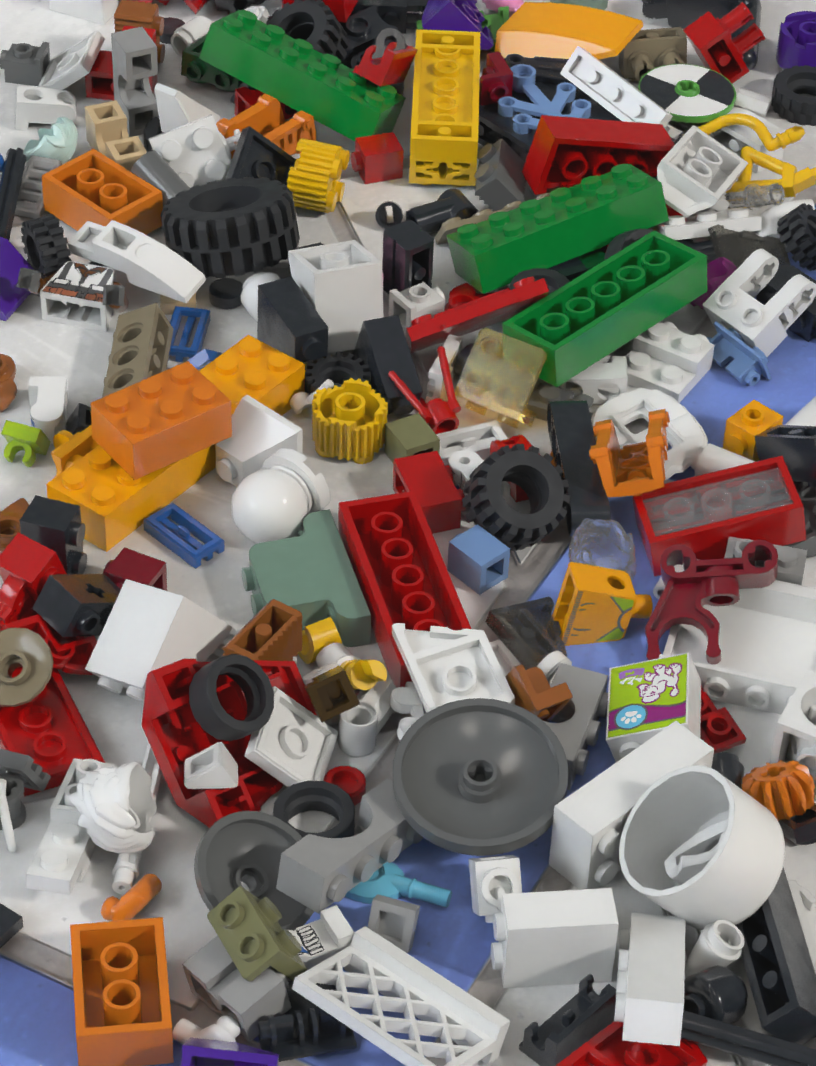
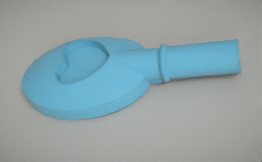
M387 862L375 871L368 881L360 882L345 895L352 900L372 904L377 894L393 899L403 896L447 908L452 897V891L417 881L416 878H407L396 864Z

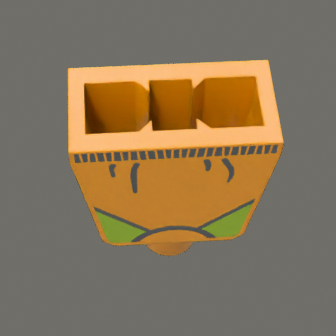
M569 562L551 617L559 645L570 646L621 640L626 634L631 618L649 619L651 617L653 608L652 598L647 594H635L630 576L625 571Z

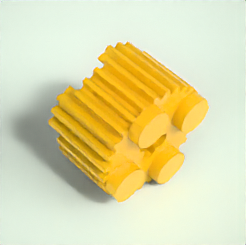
M301 138L296 147V151L301 152L300 158L296 159L294 167H290L287 179V188L293 192L294 206L324 213L334 212L336 203H341L345 191V183L340 182L342 170H346L349 163V150H344L341 146Z
M350 378L344 381L341 387L334 385L333 389L323 388L322 390H316V394L313 395L312 440L315 441V451L319 456L325 458L337 456L338 460L346 458L347 461H350L352 458L355 463L366 464L374 459V452L378 453L379 448H383V444H385L388 402H385V398H381L380 393L375 394V390H371L372 386L369 384V381L361 382L359 378L357 380Z

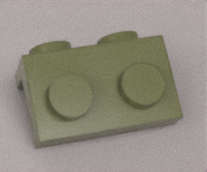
M239 886L208 912L207 918L241 976L247 981H253L269 966H272L293 982L295 977L307 971L306 966L298 955L302 951L301 945L287 929H282L278 923L282 915L267 897H263L260 900L245 888Z

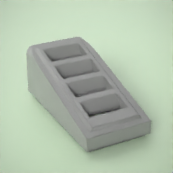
M34 155L30 157L23 171L15 210L16 216L33 219L42 217L45 212L42 175L61 166L62 162L60 160Z

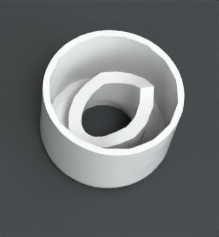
M706 766L679 768L652 784L632 808L624 825L619 847L620 866L628 883L672 915L686 920L687 925L703 930L707 924L715 923L717 920H727L737 925L754 914L774 890L781 875L785 858L783 831L771 811L718 771Z

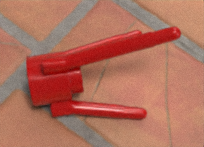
M439 346L437 351L448 401L435 398L426 403L422 397L419 401L394 371H389L388 376L435 434L456 430L459 426V420L455 414L461 410L456 400L449 364L443 346Z

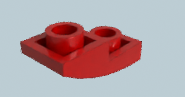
M701 686L700 739L714 748V754L744 744L747 738L726 707L717 710Z

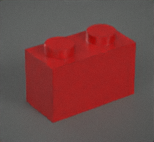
M438 451L394 459L393 490L395 494L415 491L432 534L459 529L461 525V512L466 510L462 502L465 496L461 489H456L453 483L452 470L448 464L444 465Z

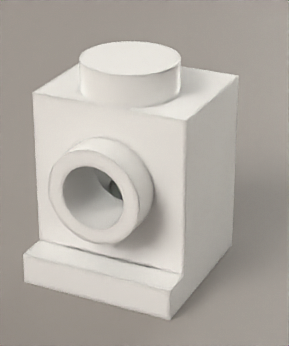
M422 282L401 292L397 289L389 291V316L399 315L405 334L406 328L412 326V320L427 314H431L433 318V315L444 311L446 299L439 287L431 289Z

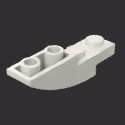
M111 220L106 227L87 221L67 243L71 254L124 272L130 284L183 303H187L206 281L205 275L176 252L146 234L114 220Z
M73 759L51 805V822L26 873V889L70 895L75 883H82L96 844L93 843L90 835L87 834V829L79 826L78 820L81 814L76 806L71 803L69 796L77 792V784H79L81 778L85 777L87 772H99L98 768L115 767L116 764L102 763L94 759Z

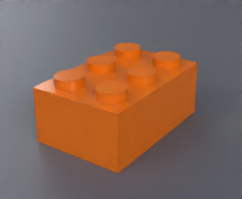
M95 149L42 175L44 210L77 231L87 221L106 227L111 220H114L146 235L162 226V191Z
M189 361L90 403L92 438L134 480L232 437L231 400Z
M163 917L70 925L78 1066H146L174 1063Z

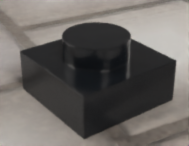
M816 803L810 809H806V813L803 815H795L790 818V821L787 819L778 821L783 835L796 845L816 843Z

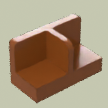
M520 664L513 667L505 676L515 697V705L528 710L542 721L550 722L573 698L566 682L550 687L543 671L538 667L525 670L524 666Z

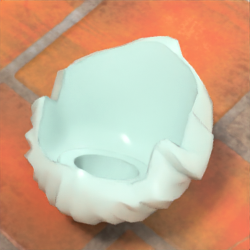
M66 117L57 118L56 123L52 124L51 129L40 128L38 130L40 140L30 139L23 154L26 155V162L34 155L60 160L62 165L67 163L76 150L78 133L75 124Z

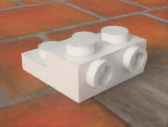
M669 321L657 323L634 338L633 349L626 355L627 385L637 389L641 387L649 390H660L666 395L674 397L680 403L712 367L715 345L710 343L702 334L689 335L679 331Z

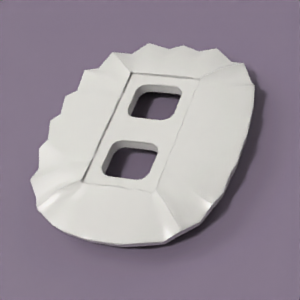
M640 387L633 391L621 393L609 399L594 411L591 417L592 426H595V422L612 419L620 449H622L625 445L646 442V435L648 433V429L640 433L633 434L625 427L626 424L638 418H644L649 423L648 415L650 411L666 409L670 417L669 427H666L667 442L672 448L667 450L668 460L664 463L665 480L675 473L684 472L692 465L696 451L699 448L704 449L708 444V438L695 417L674 397L666 395L657 389L649 390Z

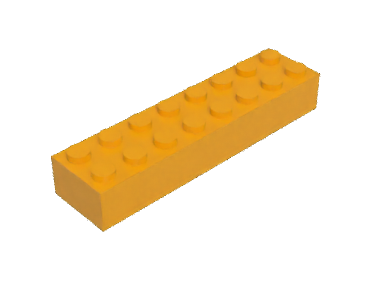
M250 335L244 337L200 370L212 384L231 400V417L241 399L246 395L251 396L283 416L292 409L290 406L291 398L298 392H305V364ZM216 444L136 480L98 445L46 484L47 498L79 505L81 523H84L86 527L84 539L107 552L140 527L144 519L167 506L216 468Z

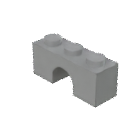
M137 27L111 33L114 101L117 100L127 117L129 137L144 134L147 122L159 116L156 98L152 93L149 77L158 75L157 46L143 27Z
M560 663L550 687L566 682L573 698L551 720L557 723L543 722L555 733L564 749L568 763L567 790H570L576 774L584 775L589 759V751L586 750L588 745L595 746L601 727V722H598L599 717H607L608 693L606 688L608 675Z

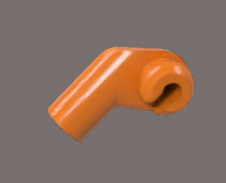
M146 874L120 900L114 896L107 898L101 908L103 919L108 921L131 920L161 891L162 883L160 879L154 874Z

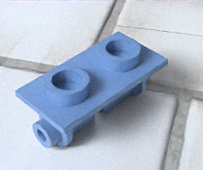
M717 321L714 322L717 334L713 338L707 337L709 342L715 345L712 361L722 368L732 359L733 361L725 369L745 386L756 385L760 380V375L768 381L772 379L767 367L768 358L758 347H749L744 343L743 338L733 328L727 330Z

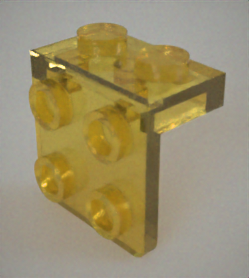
M482 328L477 335L455 388V396L467 401L464 408L483 416H485L487 410L499 414L496 421L515 429L518 428L519 423L532 427L537 413L529 410L526 406L546 361L547 354L541 348L492 329Z

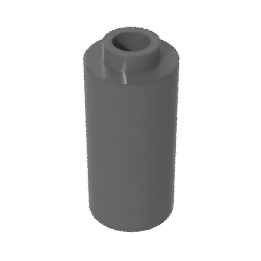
M155 150L141 156L131 168L133 174L162 191L163 207L170 198H175L176 194L190 190V187Z

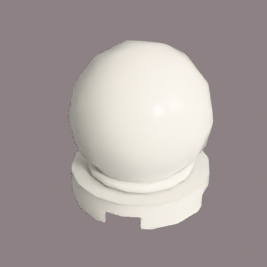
M281 448L264 460L260 470L242 479L232 495L231 515L242 535L257 544L292 538L303 527V520L306 515L322 511L330 503V491L323 474L319 472L316 476L311 469L303 463L307 459L305 455L293 449Z

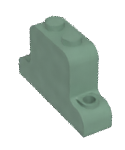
M330 509L306 515L303 520V530L298 531L297 537L262 542L250 548L249 567L242 568L241 572L245 591H252L251 606L254 616L270 600L275 599L302 613V631L305 630V626L331 617L344 646L357 647L370 644L371 614Z

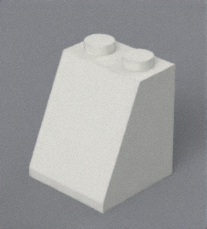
M356 240L289 250L288 259L293 280L329 327L328 352L333 357L336 356V352L355 350L363 321L384 317L382 262Z
M126 579L85 670L99 677L97 683L99 686L117 694L121 693L122 688L127 689L126 694L144 702L147 673L184 658L205 662L227 638L232 630V626L185 596Z

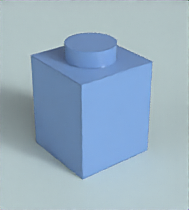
M477 524L449 541L447 571L480 595L508 578L510 548Z

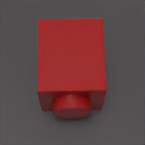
M394 132L355 138V152L351 153L352 168L354 172L359 173L364 184L403 178L404 150Z

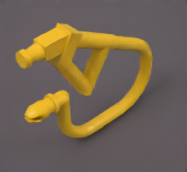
M741 113L723 115L697 127L709 135L731 125L747 126L757 133L766 149L771 152L779 148L785 149L787 145L801 140L805 134L802 126H794L781 134H776V137L773 138L763 122L754 116ZM745 146L741 149L740 157L747 161L748 164L738 177V180L735 181L731 189L726 191L724 195L783 192L784 198L796 197L797 193L816 184V167L812 169L807 167L797 172L796 166L757 151L752 147ZM753 163L782 175V179L751 181Z

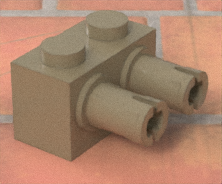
M681 27L640 30L619 53V69L624 79L640 81L644 74L654 68L670 64H687V36Z

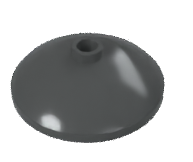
M258 811L235 812L215 822L201 838L194 859L196 885L207 908L211 911L234 890L242 886L241 882H244L249 887L251 894L260 900L263 897H267L278 908L282 915L278 923L282 929L294 931L296 928L303 926L310 919L314 911L276 889L281 853L301 840V835L281 819Z

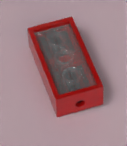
M783 456L665 483V486L643 493L639 496H632L636 525L654 577L661 575L660 560L664 550L676 544L691 548L696 555V559L706 560L723 559L725 557L729 536L753 541L766 540L781 546L806 540L804 506Z

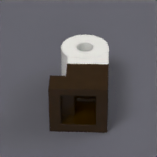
M337 663L317 668L303 677L304 688L321 722L360 705L346 671Z

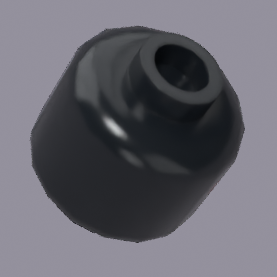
M713 966L684 980L683 1010L729 1024L739 1021L745 1014L748 998L747 988L741 977L727 967Z

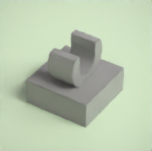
M377 894L372 901L368 928L408 953L413 946L420 906Z

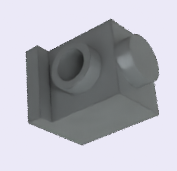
M43 42L40 47L31 46L27 43H12L9 50H2L0 54V68L4 69L5 82L39 86L50 63L49 42Z

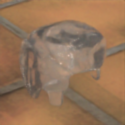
M585 518L571 538L568 554L569 562L622 570L629 574L632 581L637 572L632 533L627 535L621 524L615 520Z

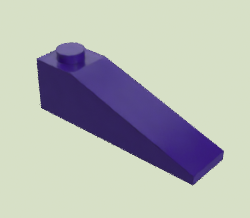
M477 0L428 1L422 15V30L480 32V50H489L494 46L493 35L487 26L483 28L481 25L485 18L475 5Z

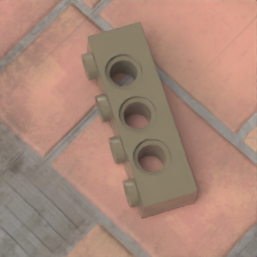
M158 303L118 316L116 330L113 333L112 350L108 358L107 374L104 378L102 398L167 369L174 329Z

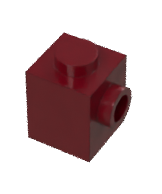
M125 547L114 560H110L103 570V574L120 589H122L125 580L128 579L167 591L166 562Z

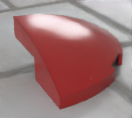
M39 614L4 625L3 630L8 628H26L39 634L50 647L53 668L69 674L94 675L85 670L97 644V639L94 635L86 638L84 636L62 637Z

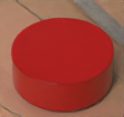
M334 767L324 776L323 781L337 785L349 794L354 806L359 804L362 796L366 794V778L355 767Z

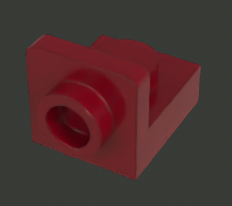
M499 51L487 53L486 67L483 68L482 76L480 77L479 102L481 105L498 103V100L505 96L512 97L513 72Z

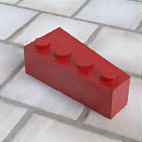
M541 115L522 173L535 195L544 194L549 188H569L580 184L582 179L588 176H600L608 173L614 166L619 164H631L654 177L657 176V166L675 144L662 124Z

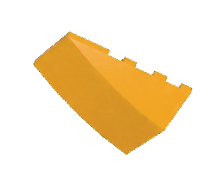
M524 2L497 30L495 52L499 51L503 58H506L509 54H519L528 58L537 56L569 59L577 46H579L598 60L614 57L642 29L643 22L642 20L611 11L586 6L552 2Z

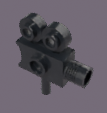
M376 5L349 16L346 23L339 22L348 36L346 39L349 42L348 48L345 49L347 55L345 59L341 60V64L354 69L355 66L360 64L366 49L375 45L377 36L382 30L387 28L398 30L395 25H389L379 17ZM387 40V41H385L384 43H385L386 46H388V44H390L391 42H394V41H393V40Z

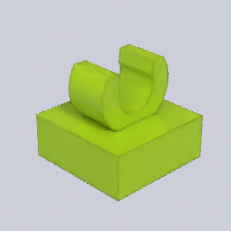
M6 420L1 432L8 442L4 449V457L8 462L12 463L17 452L25 451L22 462L27 467H31L36 460L35 453L46 456L51 443L41 429Z

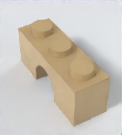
M117 100L85 106L86 138L90 147L131 172L135 162L146 154L147 151L138 136L129 137L127 117Z

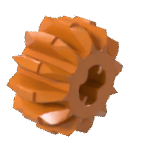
M780 760L777 763H766L763 767H754L751 773L742 777V790L770 810L778 821L782 819L790 821L791 817L803 815L806 813V809H810L815 805L813 777L809 773L808 767L800 764L798 761L793 760L785 763L783 760Z

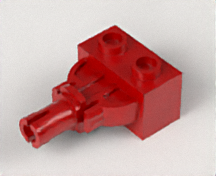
M19 532L0 554V576L4 581L0 589V631H3V627L7 623L37 615L38 613L33 609V606L49 575L67 574L55 551Z

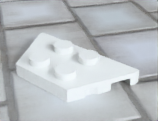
M405 623L392 625V635L426 713L450 702L473 698L495 699L515 704V697L484 630L462 629L455 631L448 627L431 626L430 631L405 629Z

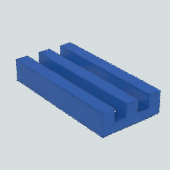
M175 306L170 321L174 330L169 358L170 355L175 356L176 362H183L184 357L192 358L201 351L210 323V310ZM182 316H188L179 346H173ZM196 317H198L200 320L191 347H188Z
M173 502L143 520L144 531L195 569L201 566V559L211 560L214 551L218 554L225 551V541ZM166 517L171 518L173 521H175V522H176L177 524H179V525L177 526L176 524H174L172 521H170V520H169L168 518H166ZM190 533L194 535L196 538H198L200 541H202L204 545L198 542L192 536H190Z

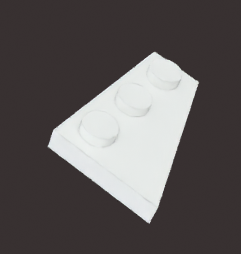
M733 208L720 212L696 213V216L687 218L682 215L668 216L669 221L652 227V230L673 240L758 231L762 230L761 216L750 214L748 208Z

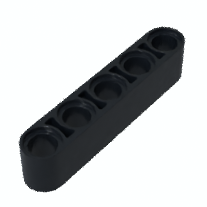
M586 400L548 401L547 426L555 467L560 465L564 471L560 474L561 480L567 479L569 488L564 491V494L570 495V503L564 508L567 510L565 519L569 536L609 535L611 529L609 500L603 487L598 466L590 460L589 450L592 445H596L588 403Z

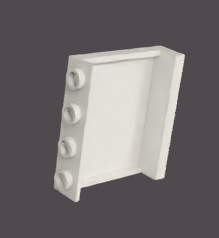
M775 580L767 587L739 589L740 600L735 604L729 606H710L706 604L702 606L710 611L720 624L719 648L721 650V661L718 664L707 662L706 650L708 642L700 629L687 624L671 627L664 652L659 655V658L689 652L701 679V686L712 700L782 714L806 671L810 669L816 672V588Z

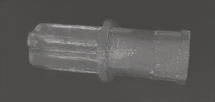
M753 183L745 188L738 189L736 192L724 194L725 200L730 203L728 209L748 208L752 211L759 210L762 206L781 205L785 197L784 189L778 183L764 186Z

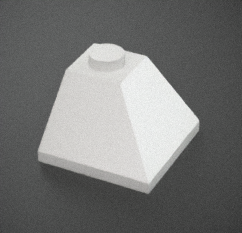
M244 396L231 417L232 437L215 445L216 474L224 481L238 487L243 478L260 470L264 460L279 449H293L302 454L303 429L251 396Z

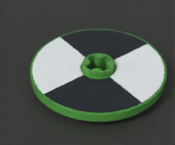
M670 64L654 68L642 76L638 86L639 91L673 116L671 120L677 122L703 123L712 121L720 116L727 115L733 109L736 100L735 88L726 77L714 70L691 64Z

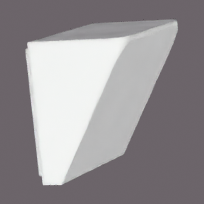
M222 741L185 759L184 785L187 789H220L238 786V765Z

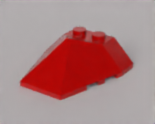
M184 658L147 673L142 728L176 805L210 828L219 819L235 812H259L261 806L273 794H276L284 784L244 756L251 734L241 739L225 741L214 738L202 729L194 718L189 704V686L194 674L210 662ZM253 660L260 665L269 677L272 687L276 686L317 716L304 688L305 683L295 661ZM219 675L216 681V693L221 706L227 714L236 720L243 721L247 714V702L242 689L230 677ZM222 741L238 765V786L220 789H187L184 785L185 759Z

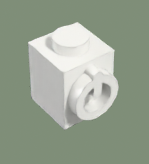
M514 855L468 859L473 913L478 916H485V922L493 923L494 913H501L503 894L522 893L520 859Z

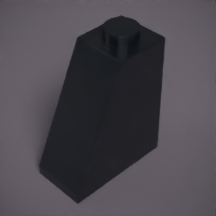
M290 276L258 285L257 339L302 363L328 356L329 327L293 278Z
M399 315L363 321L353 354L355 355V360L362 358L364 365L368 364L370 367L371 390L374 389L375 394L380 393L381 398H385V402H388V414L405 415L412 412L415 408L388 376L389 371H394L420 401L423 391Z

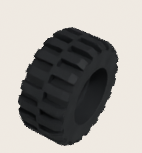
M244 177L243 179L228 178L224 181L207 182L205 185H197L191 187L186 192L182 191L176 194L175 198H170L161 212L166 247L191 263L205 275V278H226V276L232 275L236 277L245 275L248 272L262 271L265 267H273L279 264L280 260L288 259V251L296 249L299 244L300 236L293 195L287 186L278 180L271 181L269 178L264 177L259 179Z

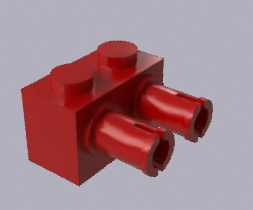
M743 2L720 19L718 17L715 18L708 11L683 29L705 68L720 73L732 84L749 72L748 67L743 61V54L766 39L755 23H752L750 27L731 39L732 33L754 19L752 13Z

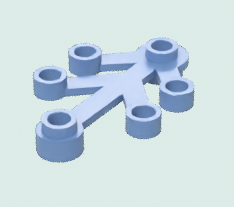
M517 64L511 67L513 72L512 89L518 93H525L533 103L519 101L510 96H505L498 100V113L504 117L514 116L513 131L518 134H528L532 129H537L540 119L532 118L530 115L586 119L591 116V103L584 99L575 100L576 86L571 83L564 82L558 84L556 94L550 102L535 85V68L527 64ZM572 102L570 115H562L561 112L566 103Z

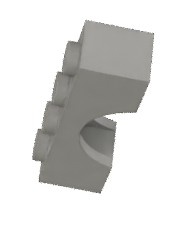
M387 778L362 796L356 828L357 835L346 838H326L308 834L282 852L276 889L319 914L320 911L332 903L341 901L347 892L360 882L368 881L373 873L381 868L383 864L393 862L403 850L413 843H419L423 837L409 825L398 808L393 791V781Z

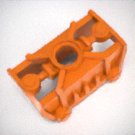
M266 93L258 98L257 104L229 120L223 118L216 123L218 130L225 139L234 136L235 129H239L241 133L242 129L250 126L289 155L301 153L296 151L297 143L301 138L316 141V129L312 115L301 110L294 114L292 119L285 121L278 99ZM235 150L230 151L231 159L233 158Z
M666 409L649 412L646 442L625 445L622 449H620L612 419L595 422L593 431L597 440L596 445L591 446L589 456L590 460L598 466L607 497L639 496L665 486L664 463L668 460L666 427H669L670 422L669 413L666 412Z

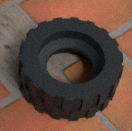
M804 65L783 69L774 78L771 101L773 111L780 118L788 120V122L804 126H816V97L798 95L810 94L816 96V67Z

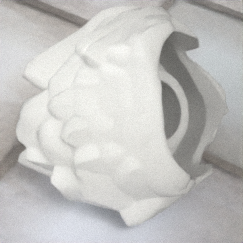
M136 761L129 764L124 763L119 767L98 768L99 772H87L85 777L79 780L77 792L69 796L71 803L76 806L81 814L78 820L79 826L85 827L93 843L106 851L121 854L146 849L151 844L155 835L149 818L154 816L157 811V806L151 793V776Z

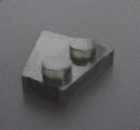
M719 224L708 228L717 258L724 257L732 261L737 268L757 249H764L779 260V267L782 265L791 266L787 252L784 249L785 245L781 243L779 238L770 236L760 237L756 233L745 230L740 232L725 229L723 225Z
M551 597L489 611L485 623L526 670L537 667L548 654L554 651H560L567 657L564 642L560 639L561 629L559 621H553L551 612L554 602Z

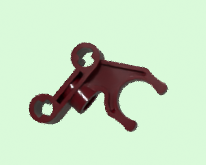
M755 540L745 546L741 558L697 560L692 549L685 545L676 544L665 549L661 555L660 565L661 577L666 587L645 627L648 643L647 660L659 658L661 654L659 641L666 630L675 625L687 624L700 629L706 636L708 642L706 660L710 664H718L721 661V650L719 648L720 624L716 617L702 606L706 604L710 606H729L740 600L739 589L763 588L772 584L778 574V553L774 545L766 540ZM755 561H765V567H755ZM683 565L684 571L675 572L674 566Z

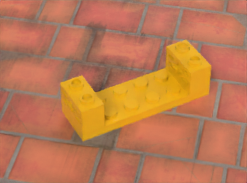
M416 29L415 48L418 51L415 54L409 183L425 186L432 184L453 185L455 187L476 186L474 175L477 170L480 32Z

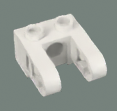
M757 249L702 305L713 326L714 322L717 321L727 330L733 328L741 335L745 344L751 348L753 346L758 347L768 357L788 336L786 330L813 302L816 296V284L801 274L795 275L777 294L763 305L755 299V296L775 276L779 267V260L766 250Z

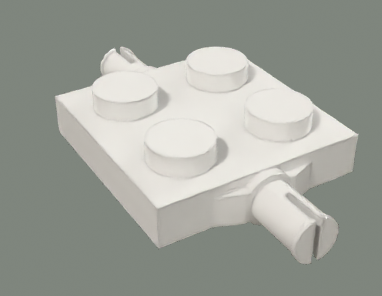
M211 114L151 137L149 141L152 149L191 188L197 185H205L207 182L225 180L231 164L230 151L236 149L238 144L236 141H239L241 133L225 139L218 130Z

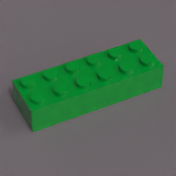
M238 10L211 23L199 57L204 62L278 99V101L298 112L302 110L312 115L315 121L353 141L359 137L393 132L406 97L398 94L393 86H378L354 73V69L341 64V60L336 56L318 52L313 49L312 44L286 35L281 27L271 24L267 25L258 20L254 13L247 10Z
M619 164L614 166L608 173L600 176H588L582 179L580 184L569 188H557L551 191L549 196L539 200L531 199L524 201L518 208L508 212L493 213L487 220L480 223L462 225L457 229V232L446 236L455 273L485 294L510 284L513 277L522 271L534 268L548 269L606 246L621 233L640 228L649 229L669 221L662 183L631 164Z
M653 230L503 322L505 360L555 387L562 385L706 293L707 255Z

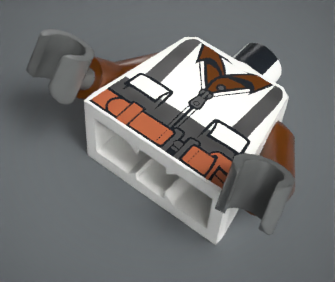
M69 261L58 272L44 279L40 278L41 272L37 270L20 268L16 287L26 288L41 298L42 320L107 332L113 310L121 313L128 308L129 302L125 293V286L116 282L115 271L105 265L90 261L89 264Z

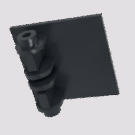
M292 980L288 981L289 986L286 988L292 1008L282 1016L273 1017L272 1015H267L266 1021L258 1022V1039L261 1049L279 1054V1062L357 1048L353 1030L292 989ZM316 983L322 989L337 991L336 985Z

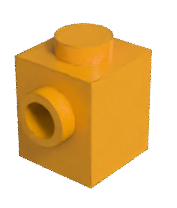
M752 400L726 420L722 448L757 462L759 458L755 436L772 427L782 425L784 416L760 402Z

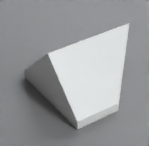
M159 83L156 84L154 91L162 132L170 131L211 114L215 123L221 119V116L181 92Z

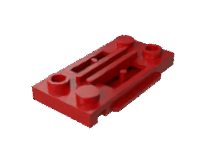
M533 276L515 282L513 284L515 289L511 290L509 287L437 313L433 315V318L431 314H427L412 320V326L406 328V341L410 353L444 343L449 334L460 337L512 318L548 296L549 289L545 279L542 278L535 281Z

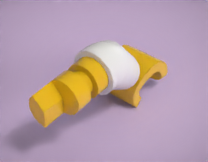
M331 617L305 626V630L302 631V651L298 652L299 657L304 663L309 664L316 661L319 668L337 663L346 671L355 694L362 690L373 688L378 681H386L387 670L384 664L378 660H362L354 656L342 644L341 637Z

